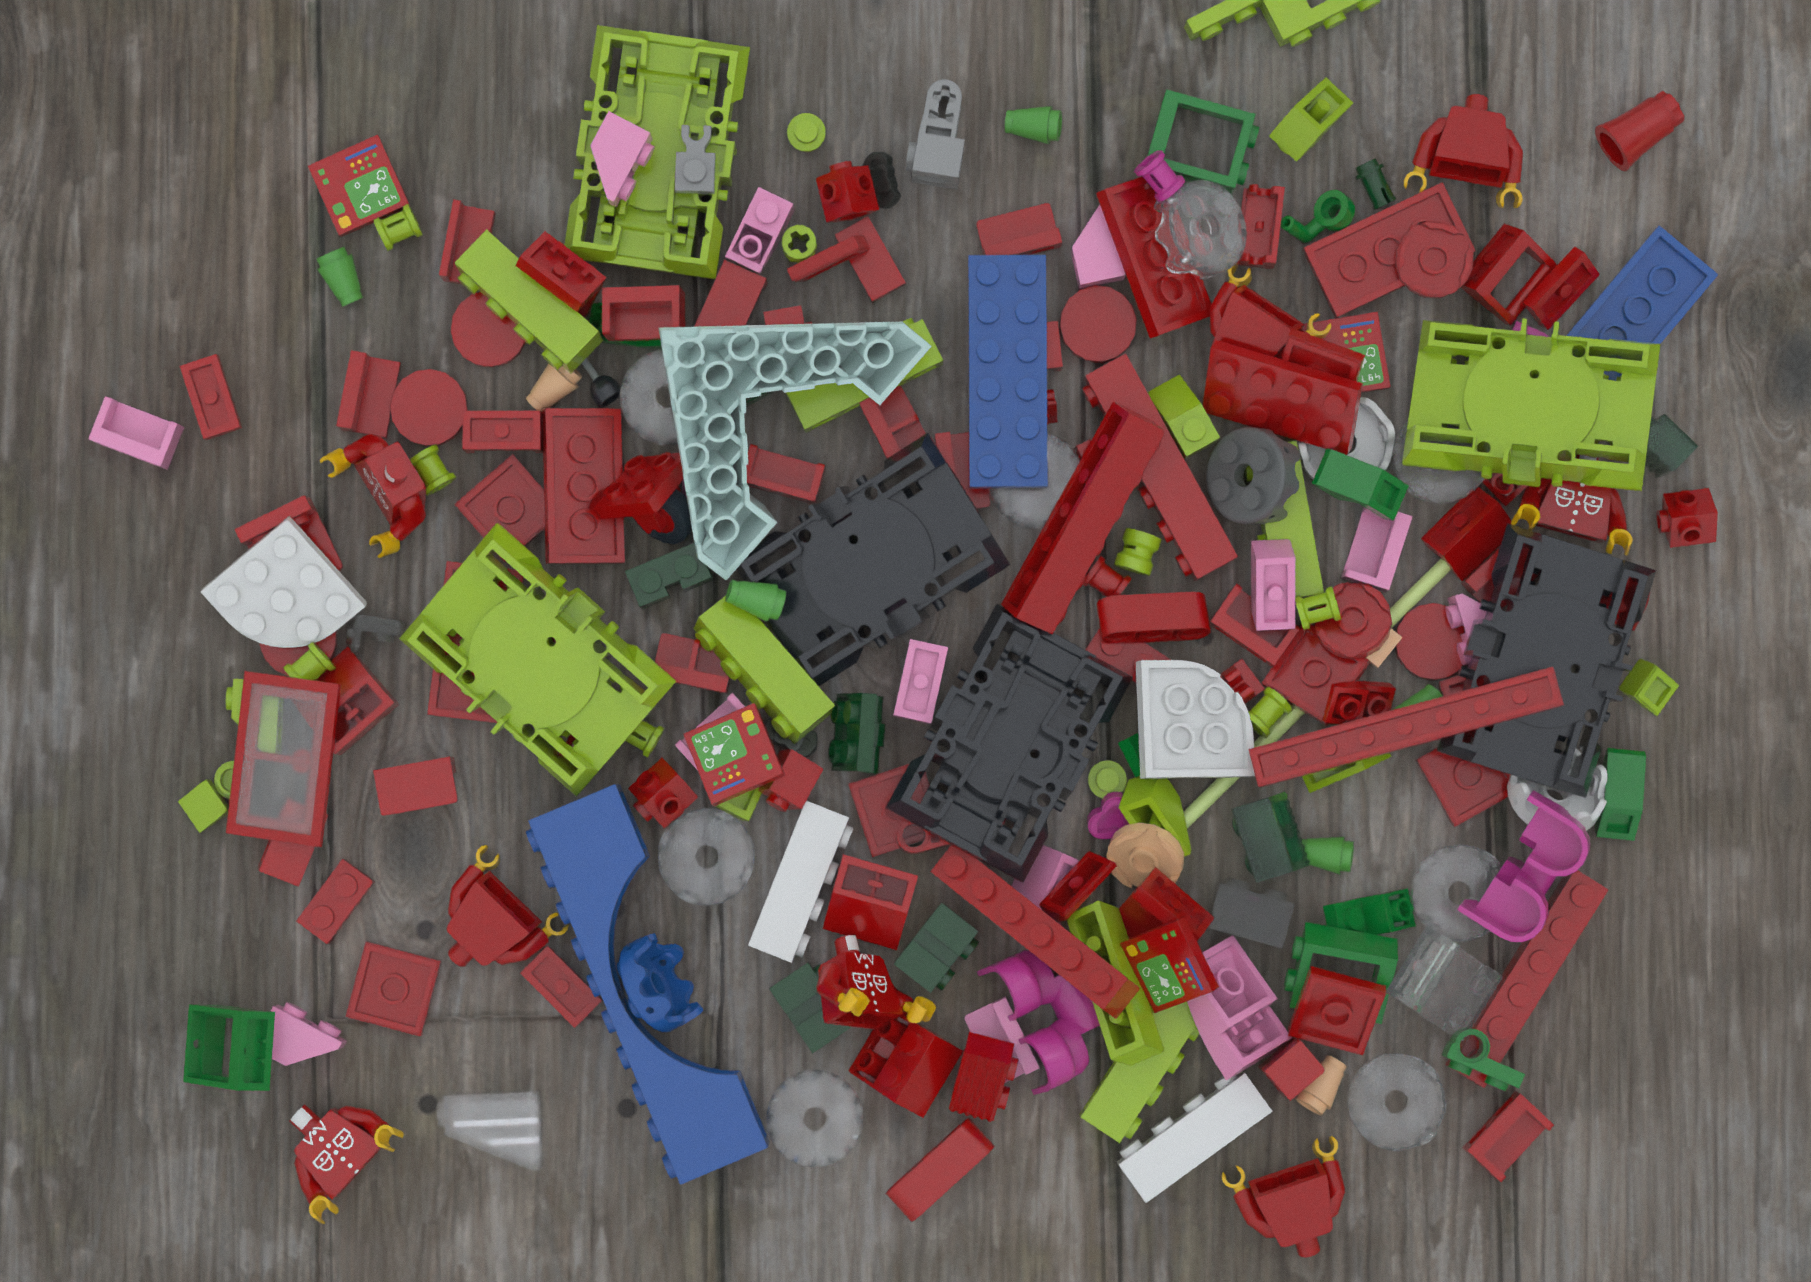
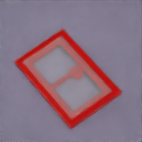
M244 671L226 826L227 834L322 847L341 684Z

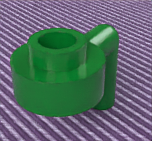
M1329 190L1323 193L1316 201L1314 218L1309 223L1303 225L1292 216L1287 215L1282 218L1280 227L1300 242L1308 243L1325 228L1330 231H1340L1346 228L1354 217L1355 205L1352 199L1343 192Z

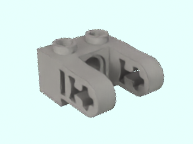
M938 80L928 89L917 142L909 141L906 171L912 172V183L958 190L965 139L956 138L961 113L962 94L958 85L951 80ZM941 99L949 100L945 113L946 119L938 118Z

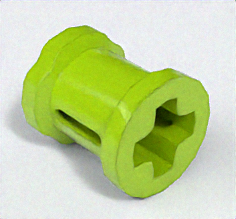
M409 204L403 206V211L383 220L379 217L373 220L387 251L392 250L394 244L413 235L416 237L423 236Z
M795 225L785 231L782 237L785 257L790 262L799 263L815 255L817 248L816 237L810 228L804 225ZM798 237L801 241L808 239L809 241L806 243L807 251L803 253L798 249L791 251L793 247L792 239Z
M437 445L424 449L410 459L426 485L427 496L440 491L457 478L453 472L449 473L438 455L440 450Z
M1332 586L1327 587L1326 592L1309 597L1295 596L1297 610L1304 630L1309 629L1310 624L1331 618L1335 621L1341 620ZM1327 605L1326 607H1323V608H1320V609H1316V610H1313V611H1309L1310 609Z
M313 641L308 645L309 650L292 665L287 663L283 667L290 677L316 680L325 671H332L336 668L328 656Z
M1266 687L1263 690L1264 696L1248 711L1253 730L1264 738L1271 734L1269 729L1283 714L1288 715L1293 710L1286 699L1270 687Z
M642 721L627 738L626 742L642 750L643 756L648 758L656 747L665 728L660 725L654 727Z

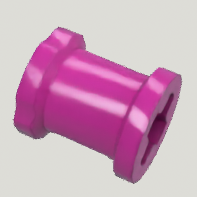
M1157 150L1147 156L1134 170L1135 174L1143 176L1156 192L1154 197L1158 202L1172 196L1185 183L1183 176L1176 175L1164 160L1165 154L1162 150Z

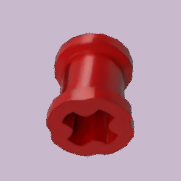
M1100 556L1086 575L1083 585L1085 587L1088 585L1092 586L1105 597L1121 595L1132 578L1129 575L1123 577L1105 563L1106 559L1103 556Z

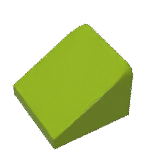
M1639 659L1632 668V671L1629 672L1621 683L1619 690L1647 711L1658 716L1679 685L1655 664Z
M211 779L204 780L178 801L199 833H202L228 814L229 805L218 793Z

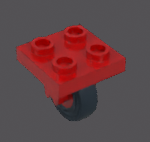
M665 452L654 456L644 457L643 455L633 457L625 464V470L618 479L606 487L604 496L594 507L601 519L632 516L644 532L663 543L677 544L684 541L691 533L692 526L687 498L679 488V484L684 479L680 454Z

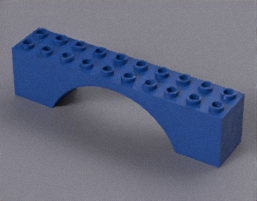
M611 785L528 820L531 829L525 831L534 853L541 852L546 865L541 867L542 874L549 889L556 887L561 901L556 903L557 910L564 925L571 923L576 934V938L571 939L572 946L579 961L586 959L591 974L586 976L589 987L594 997L601 995L606 1010L601 1012L604 1023L610 1034L617 1032L622 1044L616 1048L618 1056L625 1070L632 1068L637 1080L632 1084L633 1092L639 1105L647 1104L652 1117L647 1121V1125L655 1143L662 1140L667 1153L664 1154L662 1160L670 1179L677 1177L681 1185L768 1148L770 1144L769 1138L741 1071L706 1067L674 1053L651 1035L629 1008L618 978L615 963V926L623 896L636 872L650 857V854L621 785Z

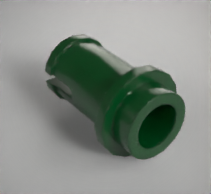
M1376 158L1355 168L1358 174L1355 178L1356 180H1361L1374 210L1396 200L1381 170L1384 165L1383 163L1379 165Z

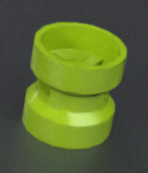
M1125 528L1122 537L1124 547L1121 552L1117 553L1114 565L1124 570L1150 577L1153 568L1151 559L1153 553L1159 550L1162 539L1139 530Z

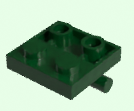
M871 693L837 694L836 701L833 702L835 707L831 712V721L835 724L834 739L830 741L828 747V759L832 763L831 771L878 774L880 747H884L886 725L882 723L883 696Z

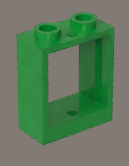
M1166 89L1147 156L1157 150H1162L1165 153L1177 107L1241 124L1228 176L1164 158L1174 173L1182 175L1185 181L1232 194L1236 184L1243 186L1249 163L1243 162L1246 147L1254 148L1259 132V126L1253 125L1256 114Z
M1305 922L1302 937L1295 936L1291 959H1296L1294 969L1287 968L1285 975L1284 991L1290 992L1289 1007L1295 1008L1313 953L1375 964L1371 982L1386 986V995L1375 1022L1382 1024L1398 962V939Z
M189 1004L183 1082L237 1091H269L275 1012L225 1005ZM226 1018H233L229 1075L222 1074ZM197 1039L198 1046L195 1048L193 1043Z

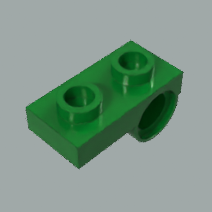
M1464 1027L1455 1031L1450 1041H1447L1441 1055L1451 1059L1448 1067L1470 1076L1473 1069L1486 1074L1487 1077L1484 1082L1503 1091H1507L1509 1085L1520 1088L1525 1074L1487 1058L1490 1051V1043L1483 1032L1470 1027ZM1468 1035H1474L1479 1041V1049L1471 1057H1465L1460 1051L1461 1040Z

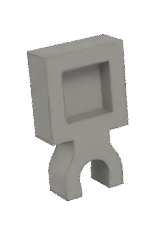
M682 125L681 136L686 145V152H676L675 193L714 194L715 153H706V148L712 138L711 126L704 125L703 137L698 141H694L689 137L690 126Z

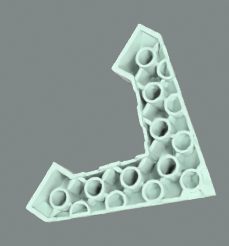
M902 321L659 328L697 558L727 580L777 523L766 506L749 493L746 465H748V443L744 419L746 398L761 396V393L782 390L786 393L815 389V385L829 383L844 385L853 383L876 403L881 405L932 346Z

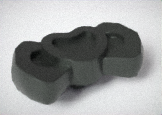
M872 152L864 160L863 166L869 165L879 208L890 209L901 198V193L897 189L898 182L894 176L895 170L892 166L893 157L886 152Z
M771 717L764 721L771 741H774L777 746H783L786 750L792 749L805 758H809L816 752L818 736L815 731H810L794 744L788 737L785 739L776 732L772 726Z

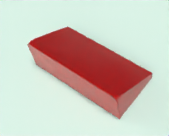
M1088 851L1040 902V908L1056 922L1066 921L1117 867L1116 863Z

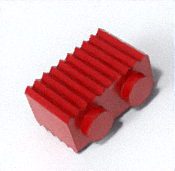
M969 1032L949 1104L951 1112L957 1111L958 1114L964 1113L966 1116L972 1115L973 1118L979 1117L981 1120L987 1119L989 1122L994 1121L997 1108L1005 1110L1010 1092V1087L1004 1086L1005 1080H1014L1019 1058L1012 1057L1015 1043Z

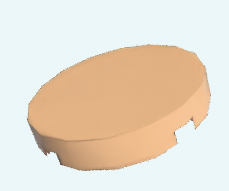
M1135 823L1125 825L1114 833L1108 845L1107 859L1114 861L1117 865L1111 872L1112 875L1123 885L1130 888L1133 885L1138 887L1155 867L1176 883L1184 866V851L1179 841L1167 830L1153 824Z

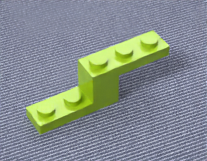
M1225 0L1186 20L1184 29L1191 41L1198 37H1201L1202 41H1206L1223 31L1222 25L1234 19L1239 24L1257 14L1255 8L1259 7L1279 46L1281 47L1290 42L1291 46L1295 47L1312 38L1311 31L1323 25L1326 30L1331 29L1347 19L1346 13L1356 8L1360 12L1367 11L1381 1L1327 0L1310 8L1307 0Z

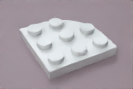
M290 516L201 590V593L215 609L241 634L259 643L281 648L302 647L309 645L312 641L314 643L321 641L343 626L367 604L366 600Z
M1141 660L1136 662L1140 779L1255 776L1248 750L1254 748L1253 727L1250 715L1240 694L1232 690L1220 677L1221 674L1205 665L1191 661Z

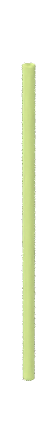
M1442 558L1390 608L1391 628L1451 570ZM1291 705L1293 710L1288 715L1283 714L1269 729L1271 734L1267 738L1258 737L1254 741V748L1277 742L1305 712ZM1240 777L1217 778L1183 811L1187 829Z

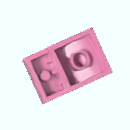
M1233 935L1202 952L1219 988L1211 993L1187 1001L1201 1038L1226 1081L1272 1054L1292 1038L1288 1036V1031L1270 1007L1278 998Z

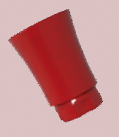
M1661 91L1656 96L1647 98L1622 115L1596 126L1595 136L1599 146L1611 163L1621 171H1627L1642 155L1671 134L1675 127L1683 123L1685 117L1676 99L1670 93L1667 94Z

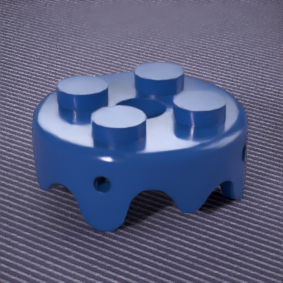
M654 933L636 939L622 948L619 962L617 963V971L629 997L628 1005L633 1015L638 1019L642 1018L655 1030L671 1032L702 1013L703 1008L698 1002L689 1003L694 989L692 981L682 980L675 974V966L682 960L684 955L683 948L677 944H658L657 936Z

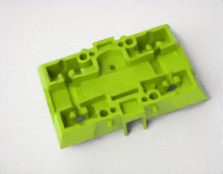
M597 25L590 78L596 84L594 101L585 100L584 111L592 112L591 121L581 119L576 157L580 165H584V169H574L573 179L582 180L580 194L570 205L564 244L568 249L584 261L716 279L723 235V226L717 218L719 200L727 201L728 191L721 190V185L732 187L731 169L733 156L737 154L735 141H728L729 132L737 133L738 122L731 121L733 104L743 98L750 47ZM614 48L622 49L615 94V92L608 91L613 51ZM721 63L729 64L727 71L728 83L724 92L722 107H715ZM628 67H637L636 80L635 75L628 74ZM700 78L710 79V87L700 85ZM604 102H612L610 107H602ZM608 111L650 132L652 136L650 144L655 146L646 166L639 165L632 177L637 182L627 201L621 199L617 207L610 205L607 200L590 146ZM716 117L723 119L719 124L712 123ZM682 125L690 126L689 137L694 141H698L703 137L704 125L712 127V138L706 148V153H715L714 194L675 193L676 152H686V145L681 136ZM593 179L600 180L597 186H590V182ZM704 195H710L712 197L711 200L708 202L700 201L701 197ZM591 197L600 198L594 240L593 243L585 242ZM699 212L706 213V231L702 240L700 258H694L692 256ZM615 214L614 227L612 223H605L606 215L614 216ZM678 226L688 227L687 240L686 234L677 233Z
M1522 318L1521 331L1423 320L1402 465L1451 471H1481V477L1485 479H1490L1492 473L1503 474V483L1540 487L1541 478L1552 479L1551 484L1557 487L1562 486L1564 480L1580 482L1589 486L1642 491L1660 344L1560 335V322H1554L1552 337L1528 335L1527 319ZM1462 355L1469 357V360L1465 361V365L1457 364V360L1453 359L1452 356ZM1604 371H1615L1622 375L1617 377L1616 381L1609 380V376L1605 375ZM1447 425L1458 426V429L1447 428ZM1423 440H1424V441H1440V442H1443V441H1452V442L1462 443V444H1464V443H1473V444H1472V447H1466V446H1456V445H1447V444H1438V443H1428V442H1423ZM1599 441H1607L1610 445L1599 444ZM1576 455L1592 458L1603 457L1608 460L1628 462V464L1577 459Z
M496 523L399 639L438 673H444L461 688L465 695L470 696L474 700L466 709L469 713L481 707L498 722L490 731L493 735L506 728L518 742L524 744L538 757V762L577 797L675 684L676 680L638 646L628 644L615 633L619 626L614 621H610L608 625L602 622L600 617L605 611L580 588L577 587L571 591L566 590L563 587L567 581L565 577L558 574L554 579L543 569L539 559L499 523ZM497 553L527 579L531 586L527 588L494 557V554ZM499 581H503L507 585V591L498 585ZM458 633L462 637L459 642L460 646L453 643L447 635L454 637ZM612 655L648 688L646 690L641 688L631 678L623 674L607 657ZM611 682H617L621 686V691L613 688ZM570 734L576 738L573 742L574 747L568 745L560 736L566 738Z

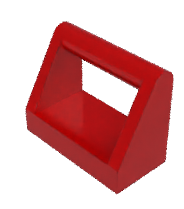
M1504 223L1473 261V269L1467 282L1461 288L1502 322L1511 326L1526 308L1522 302L1557 264L1524 230ZM1525 251L1541 265L1508 306L1504 308L1490 293Z

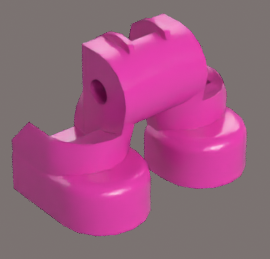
M1534 790L1527 798V801L1539 808L1519 841L1533 849L1525 861L1526 863L1514 857H1508L1481 900L1478 902L1477 900L1464 899L1457 909L1500 938L1510 942L1527 941L1534 938L1542 930L1549 915L1545 894L1557 876H1567L1576 872L1584 864L1590 851V837L1586 828L1577 819L1572 817L1563 806Z
M1023 950L976 971L978 976L996 972L1006 983L1015 1006V1012L1007 1016L1009 1021L1016 1020L1035 1011L1039 1006L1051 1003L1058 1018L1048 1027L1036 1030L1018 1039L1020 1045L1028 1043L1036 1050L1047 1073L1048 1082L1032 1089L1033 1095L1048 1092L1083 1073L1089 1065V1055L1081 1034L1100 1026L1093 1002L1059 974L1054 976L1050 967L1029 950Z

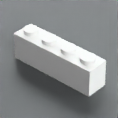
M809 801L805 802L748 946L791 963L795 955L803 957L811 937L804 934L809 919L817 922L825 902L824 899L818 896L824 883L832 884L839 863L834 862L833 858L838 847L846 849L853 831V827L847 825L849 817Z
M1243 1071L1227 1081L1222 1076L1214 1083L1217 1088L1214 1092L1205 1098L1201 1093L1196 1095L1182 1106L1186 1111L1174 1121L1170 1116L1166 1117L1151 1128L1154 1135L1145 1142L1141 1143L1139 1139H1136L1119 1152L1122 1158L1117 1161L1118 1165L1145 1203L1272 1112Z

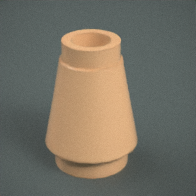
M548 363L530 391V394L526 397V400L537 411L542 412L543 409L552 407L579 387L577 383L582 378V375L576 369L570 374L563 366L556 370Z
M1327 1055L1324 1061L1320 1063L1325 1069L1324 1073L1296 1097V1101L1320 1116L1324 1114L1326 1109H1331L1343 1078V1073L1347 1068L1344 1063L1330 1055Z

